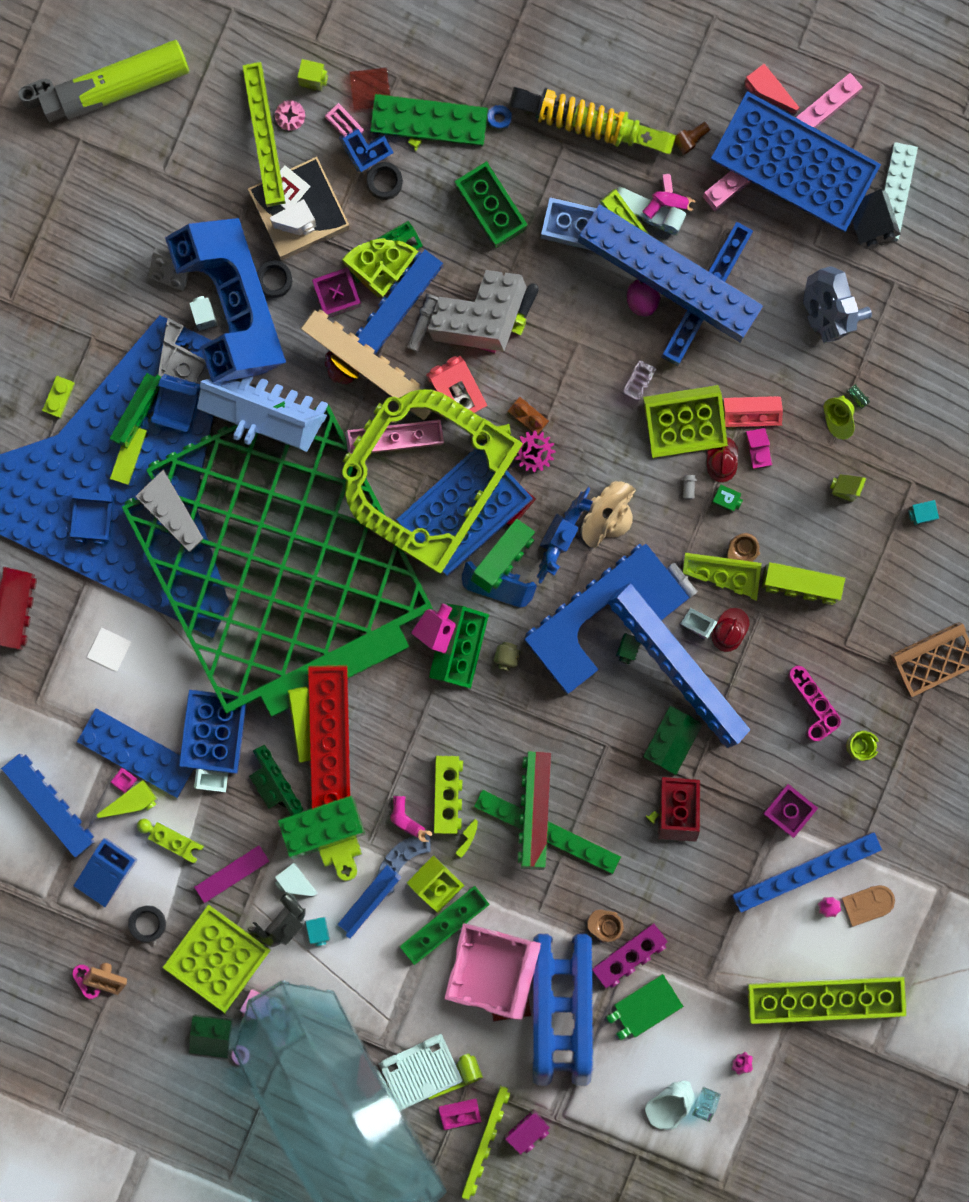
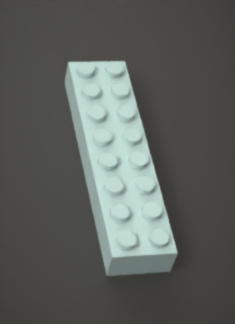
M895 142L891 152L884 191L888 194L899 230L901 231L918 147ZM900 235L896 236L894 241H898Z

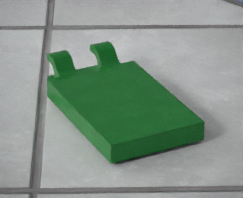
M661 974L615 1003L614 1006L617 1010L607 1015L606 1018L610 1024L617 1019L621 1020L625 1028L616 1034L620 1040H623L631 1033L636 1038L684 1006L664 974Z

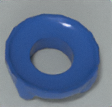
M503 105L492 107L487 114L489 126L497 129L508 128L512 119V113ZM496 114H502L505 117V120L503 122H497L495 121L494 116Z

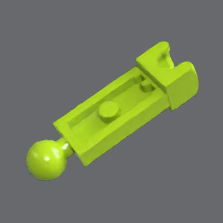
M146 818L140 819L137 822V830L140 833H150L149 840L192 863L197 862V858L192 856V850L194 848L198 850L204 849L203 845L159 822L155 826H152L150 820Z

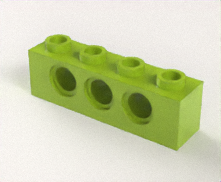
M436 756L434 833L457 834V831L461 830L462 818H458V810L462 811V799H458V791H462L463 780H459V772H463V760H459V756ZM446 770H452L455 773V778L452 781L444 779V772ZM446 789L453 790L454 798L452 800L444 799L443 792ZM447 808L452 809L454 812V816L450 820H446L443 817V811Z

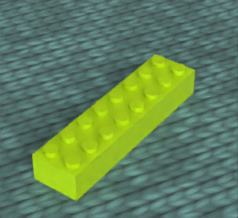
M903 976L747 983L749 1023L751 1024L907 1016L905 980Z

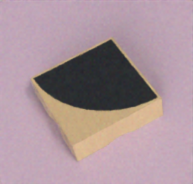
M317 157L290 169L310 185V188L299 201L304 199L315 219L317 227L306 236L304 234L296 235L275 229L270 217L285 210V208L281 205L267 207L262 182L248 188L281 261L306 250L317 242L326 241L350 230L349 223Z

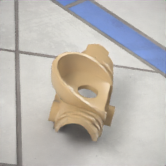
M614 481L603 490L600 496L591 499L593 503L590 507V512L585 516L580 531L582 539L588 546L596 548L605 537H619L630 529L633 515L628 502H630L636 491L633 486L621 481ZM608 508L612 509L613 512L608 519L604 518L603 511Z

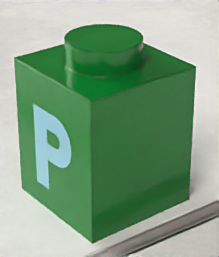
M720 485L712 504L733 513L735 509L739 510L743 499H740L742 493Z

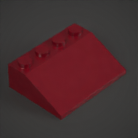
M3 567L0 585V647L22 650L23 646L26 647L28 636L25 635L26 627L29 628L31 616H28L29 608L32 609L34 597H31L32 589L35 590L37 585V578H34L35 575L33 573Z

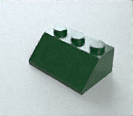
M669 706L642 758L677 775L703 724L676 708Z

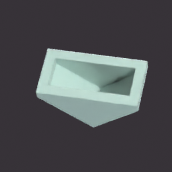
M692 608L689 609L681 622V625L705 640L717 624L716 620Z
M196 769L194 788L226 792L228 773Z

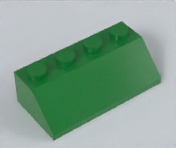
M447 603L452 608L448 618L456 626L446 653L435 650L429 678L471 689L489 614Z

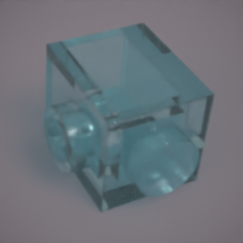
M702 1087L696 1099L692 1115L710 1122L716 1112L721 1094Z

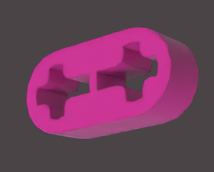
M85 964L76 966L73 970V977L83 995L88 999L96 998L100 994L101 989L96 988L94 991L95 995L92 993L88 994V985L83 984L82 976H77L79 968L81 970L85 969L87 972L90 968Z

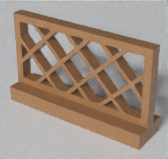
M957 622L891 654L890 656L897 666L910 697H914L969 670V665L961 663L964 653L969 654L966 651V647L969 649V638L964 624ZM963 636L965 641L962 649L953 646L955 639ZM941 645L949 647L945 657L936 655L937 649ZM952 648L961 651L958 662L948 659ZM922 654L932 655L928 666L918 663ZM934 657L944 659L941 670L931 667ZM908 661L914 663L911 674L904 672L901 665ZM947 661L957 664L954 672L950 674L944 672ZM917 665L927 668L924 678L914 676ZM930 669L940 672L936 681L926 680ZM913 678L922 680L920 688L915 691L910 686Z

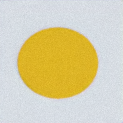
M331 355L332 361L340 370L353 378L359 377L355 369L336 355Z

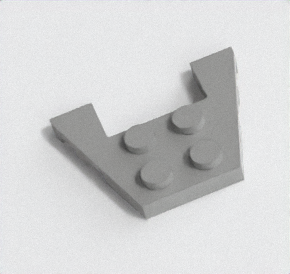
M168 318L158 375L162 377L164 374L198 384L202 380L210 379L205 359L175 344L184 326Z

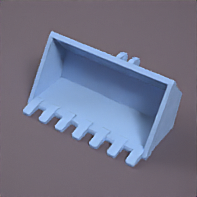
M253 376L245 377L241 382L233 379L212 383L211 378L201 381L197 409L238 425L234 434L235 440H239L245 429H249L244 442L248 445L251 444L255 434L259 433L307 452L327 416L324 414L328 406L326 402L321 401L317 409L312 410L309 408L313 401L312 397L305 396L301 405L294 403L298 395L297 391L291 390L286 399L279 397L283 390L281 385L276 384L271 393L265 392L264 390L268 384V380L261 379L256 388L250 386ZM283 401L285 402V408L283 406L278 409L273 407Z

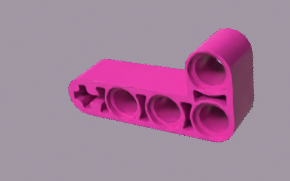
M802 666L791 668L788 672L789 680L818 719L807 728L806 735L813 742L820 741L840 726L841 718L806 669ZM794 670H796L797 672L801 671V679L803 681L807 679L808 682H805L801 686H799L798 684L801 683V680L799 678L795 679L793 677L795 675ZM806 685H810L814 689L811 696L806 695L804 692ZM817 701H822L825 704L823 711L816 709L815 704ZM829 716L836 719L834 727L827 725V718ZM814 727L821 731L819 738H814L811 735V730Z

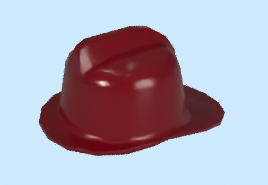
M728 437V446L708 449L707 472L712 479L718 482L731 480L737 471L738 447Z
M730 608L724 611L712 632V642L716 648L724 652L737 649L750 625L747 614L739 608Z

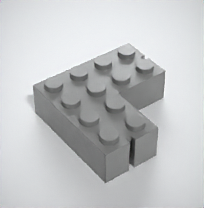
M486 270L475 302L439 297L434 310L435 315H432L428 326L432 340L504 352L526 290L522 275L505 273L503 276L502 272Z

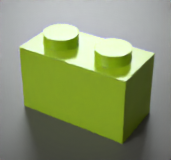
M301 60L297 77L299 86L322 91L323 86H326L328 81L324 64Z

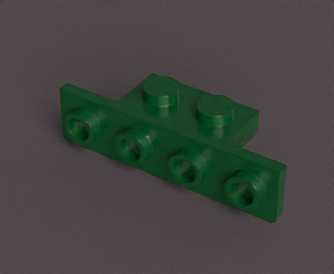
M265 745L254 749L253 753L262 768L249 777L268 809L283 801L291 816L302 812L304 809L301 806L300 800L295 796L291 785L286 781L281 768L274 761L270 750Z

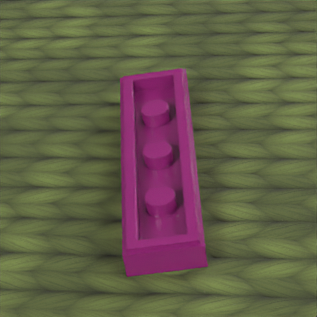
M258 845L194 888L203 902L206 903L270 860L261 846Z

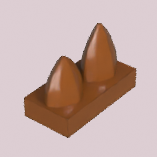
M521 397L508 410L509 414L532 433L536 430L537 435L549 422Z

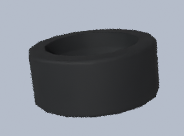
M377 163L371 167L367 174L368 189L378 199H393L402 189L403 178L401 171L392 163ZM388 170L394 174L396 184L392 190L381 192L374 186V177L379 171Z
M267 261L257 271L263 293L267 297H282L292 287L293 278L291 271L281 261ZM277 268L285 274V284L278 290H270L264 285L263 277L269 269Z
M146 905L132 912L128 927L135 939L141 942H152L164 933L166 919L160 909ZM142 913H152L157 917L159 925L155 933L143 935L137 930L136 920Z

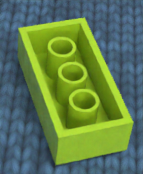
M769 562L765 567L762 588H766V592L777 594V592L781 591L785 592L784 595L795 598L801 595L804 600L814 601L820 599L823 604L833 605L841 601L845 577Z

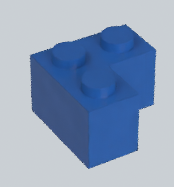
M354 129L339 138L357 172L364 171L394 153L385 136H380L367 144L360 130Z

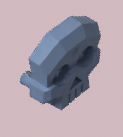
M830 266L820 269L807 277L803 304L810 314L807 318L814 332L821 334L823 344L839 340L856 331L858 321L872 317L869 307L857 308L855 299L851 296L845 272Z

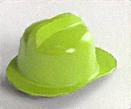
M845 396L830 398L825 401L823 406L828 429L838 439H849L855 430L853 420L854 406Z

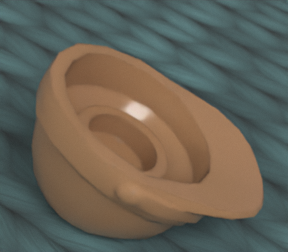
M741 533L730 540L727 558L753 562L760 555L758 540L748 533Z
M595 910L587 922L589 931L601 942L616 941L624 930L621 918L616 912Z

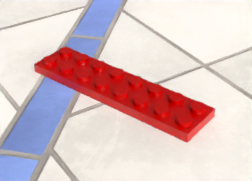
M347 665L308 667L312 809L350 796Z

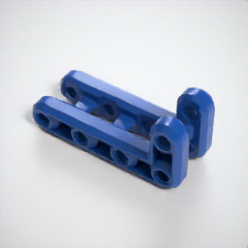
M538 933L533 937L534 942L541 943L533 974V1083L537 1086H548L552 1083L554 1071H570L572 1073L571 1082L575 1086H587L591 1083L593 1072L592 938L588 934H576L572 937V943H574L572 958L554 959L551 952L553 937L549 934ZM554 975L572 976L574 990L571 997L553 996L551 981H553ZM555 1012H570L572 1014L574 1029L571 1035L553 1034L551 1019H553ZM571 1051V1063H554L553 1052Z

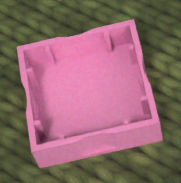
M463 923L456 950V961L450 974L444 999L467 1006L483 1008L488 1012L506 1017L522 1019L541 943Z

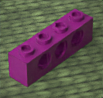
M652 923L595 965L592 970L605 988L608 986L613 988L620 983L619 978L623 975L628 977L635 972L634 967L639 963L644 965L651 960L650 955L655 951L659 954L667 948L665 944L668 941L655 923ZM644 940L651 941L652 947L648 951H644L641 948V943ZM630 951L636 954V959L633 962H627L625 958L626 954ZM613 963H618L621 966V970L617 974H613L610 971V966Z

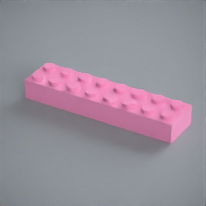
M441 420L389 425L371 453L444 444ZM362 428L345 432L348 452L352 454L356 448L353 446L358 436L363 437L366 430Z

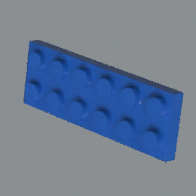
M97 708L77 740L78 743L176 798L179 797L194 771V768L179 766V754Z

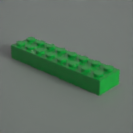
M473 886L399 947L415 965L463 926V923H468L490 904L477 887Z

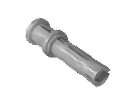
M426 293V301L423 308L419 310L421 315L407 348L416 352L419 351L432 315H435L434 310L439 299L438 297Z

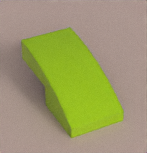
M476 819L463 832L468 839L456 852L460 858L466 853L474 839L478 825Z

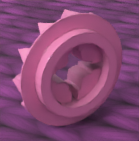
M293 100L284 101L276 109L275 120L282 129L293 131L304 123L305 111L300 103ZM291 108L292 113L296 116L291 117V120L288 123V118L284 114L288 113Z

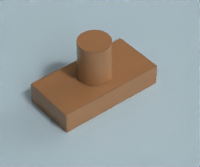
M102 963L100 969L90 968L83 977V984L118 995L127 985V978L112 974L111 964Z

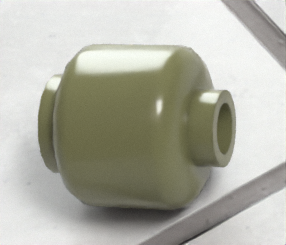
M503 642L497 646L494 663L499 665L498 669L509 671L510 668L517 667L520 657L518 645Z

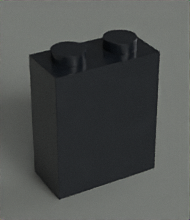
M879 189L864 196L852 218V222L860 245L865 249H874L882 242L894 240L901 233L888 194L884 190Z

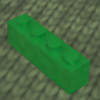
M516 519L473 572L471 581L488 593L493 588L497 590L503 581L501 578L504 575L508 576L513 569V563L515 561L518 563L524 555L523 551L525 548L529 549L533 545L535 531Z

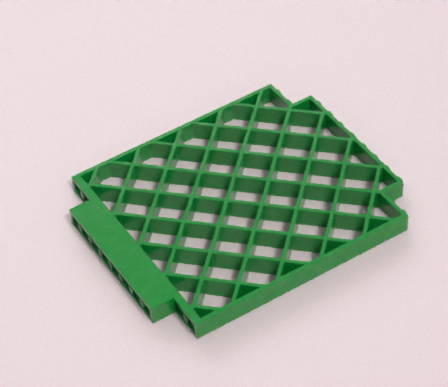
M283 401L273 407L278 409L283 406L285 408V402ZM329 405L324 412L329 417L324 437L315 436L313 442L321 444L313 469L285 461L290 447L287 444L281 459L253 450L259 433L255 434L249 448L222 440L235 433L238 427L236 424L230 428L225 426L217 431L218 434L212 437L207 435L201 438V442L196 445L191 443L183 447L184 451L178 454L176 452L168 454L166 460L161 462L157 460L148 465L149 468L146 471L151 481L155 478L154 472L170 464L172 466L168 479L171 483L177 467L204 475L196 501L179 497L183 504L193 507L191 513L193 521L198 509L226 517L217 543L204 539L199 543L215 549L207 575L179 567L185 550L182 544L174 565L152 558L149 548L155 530L172 534L164 526L158 525V520L155 517L152 523L131 516L129 510L142 504L138 499L131 498L125 501V505L122 506L226 714L260 697L271 718L290 708L288 690L306 686L309 692V666L347 665L349 679L408 649L409 645L400 627L423 616L426 610H433L405 552L394 545L388 564L361 556L360 553L369 528L365 527L355 518L338 513L345 494L346 480L317 471L325 446L348 453L346 437ZM332 425L342 444L328 440ZM215 443L206 469L178 461ZM219 446L247 454L238 480L211 471ZM251 456L279 465L271 490L243 482ZM283 467L311 475L303 501L275 492ZM349 467L347 475L349 477L351 476L353 467ZM209 477L236 486L228 512L200 503ZM315 477L343 486L335 511L307 503ZM366 478L363 486H361L363 493L368 494L373 503L372 506L385 515ZM240 488L268 496L260 522L232 513ZM272 498L300 507L292 533L264 524ZM304 509L332 517L324 543L296 534ZM230 519L258 528L249 554L222 545ZM336 519L364 528L356 554L328 545ZM135 523L151 528L146 544ZM262 530L290 538L282 564L254 556ZM294 540L322 549L314 575L286 566ZM326 550L354 559L346 586L317 577ZM396 550L406 570L392 566ZM219 551L247 559L239 586L211 577ZM252 561L279 570L271 597L243 588ZM358 561L386 570L378 596L349 587ZM156 565L172 570L168 585L164 582ZM390 571L412 579L416 588L410 606L381 597ZM177 572L204 580L196 607L174 601L170 591ZM283 572L311 580L303 607L275 598ZM209 582L237 591L228 618L200 609ZM315 582L344 591L335 617L307 609ZM347 592L375 601L367 628L339 619ZM241 593L269 602L260 628L232 620ZM419 593L424 605L414 610L413 607ZM273 603L301 612L292 639L264 630ZM379 603L408 612L371 631ZM178 608L194 612L189 629ZM198 614L226 623L217 650L195 643L192 632ZM305 614L333 623L325 650L297 641ZM337 624L365 633V635L328 652ZM230 625L258 633L250 660L222 652ZM262 635L291 644L282 671L254 662ZM294 646L323 655L286 674ZM199 650L215 655L211 670H209ZM220 657L248 665L239 693L217 686L213 676ZM252 667L281 676L243 696ZM221 692L236 696L238 699L226 704Z

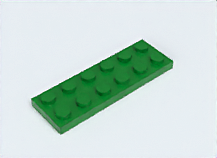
M375 94L371 133L484 147L488 108Z

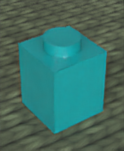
M935 500L910 506L911 510H908L909 519L914 522V525L939 519Z
M326 917L306 920L310 944L315 943V947L326 945V941L330 940Z

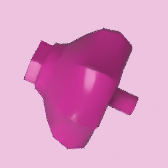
M833 896L824 897L818 903L819 913L823 914L826 918L836 917L842 911L840 901L836 900Z
M747 1052L738 1054L732 1061V1070L738 1075L750 1073L753 1070V1057L748 1055Z

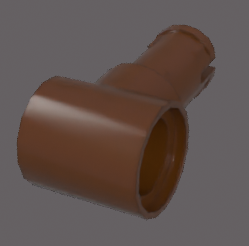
M703 122L693 130H683L676 135L674 143L681 153L685 155L696 147L698 140L710 131V127L706 122Z

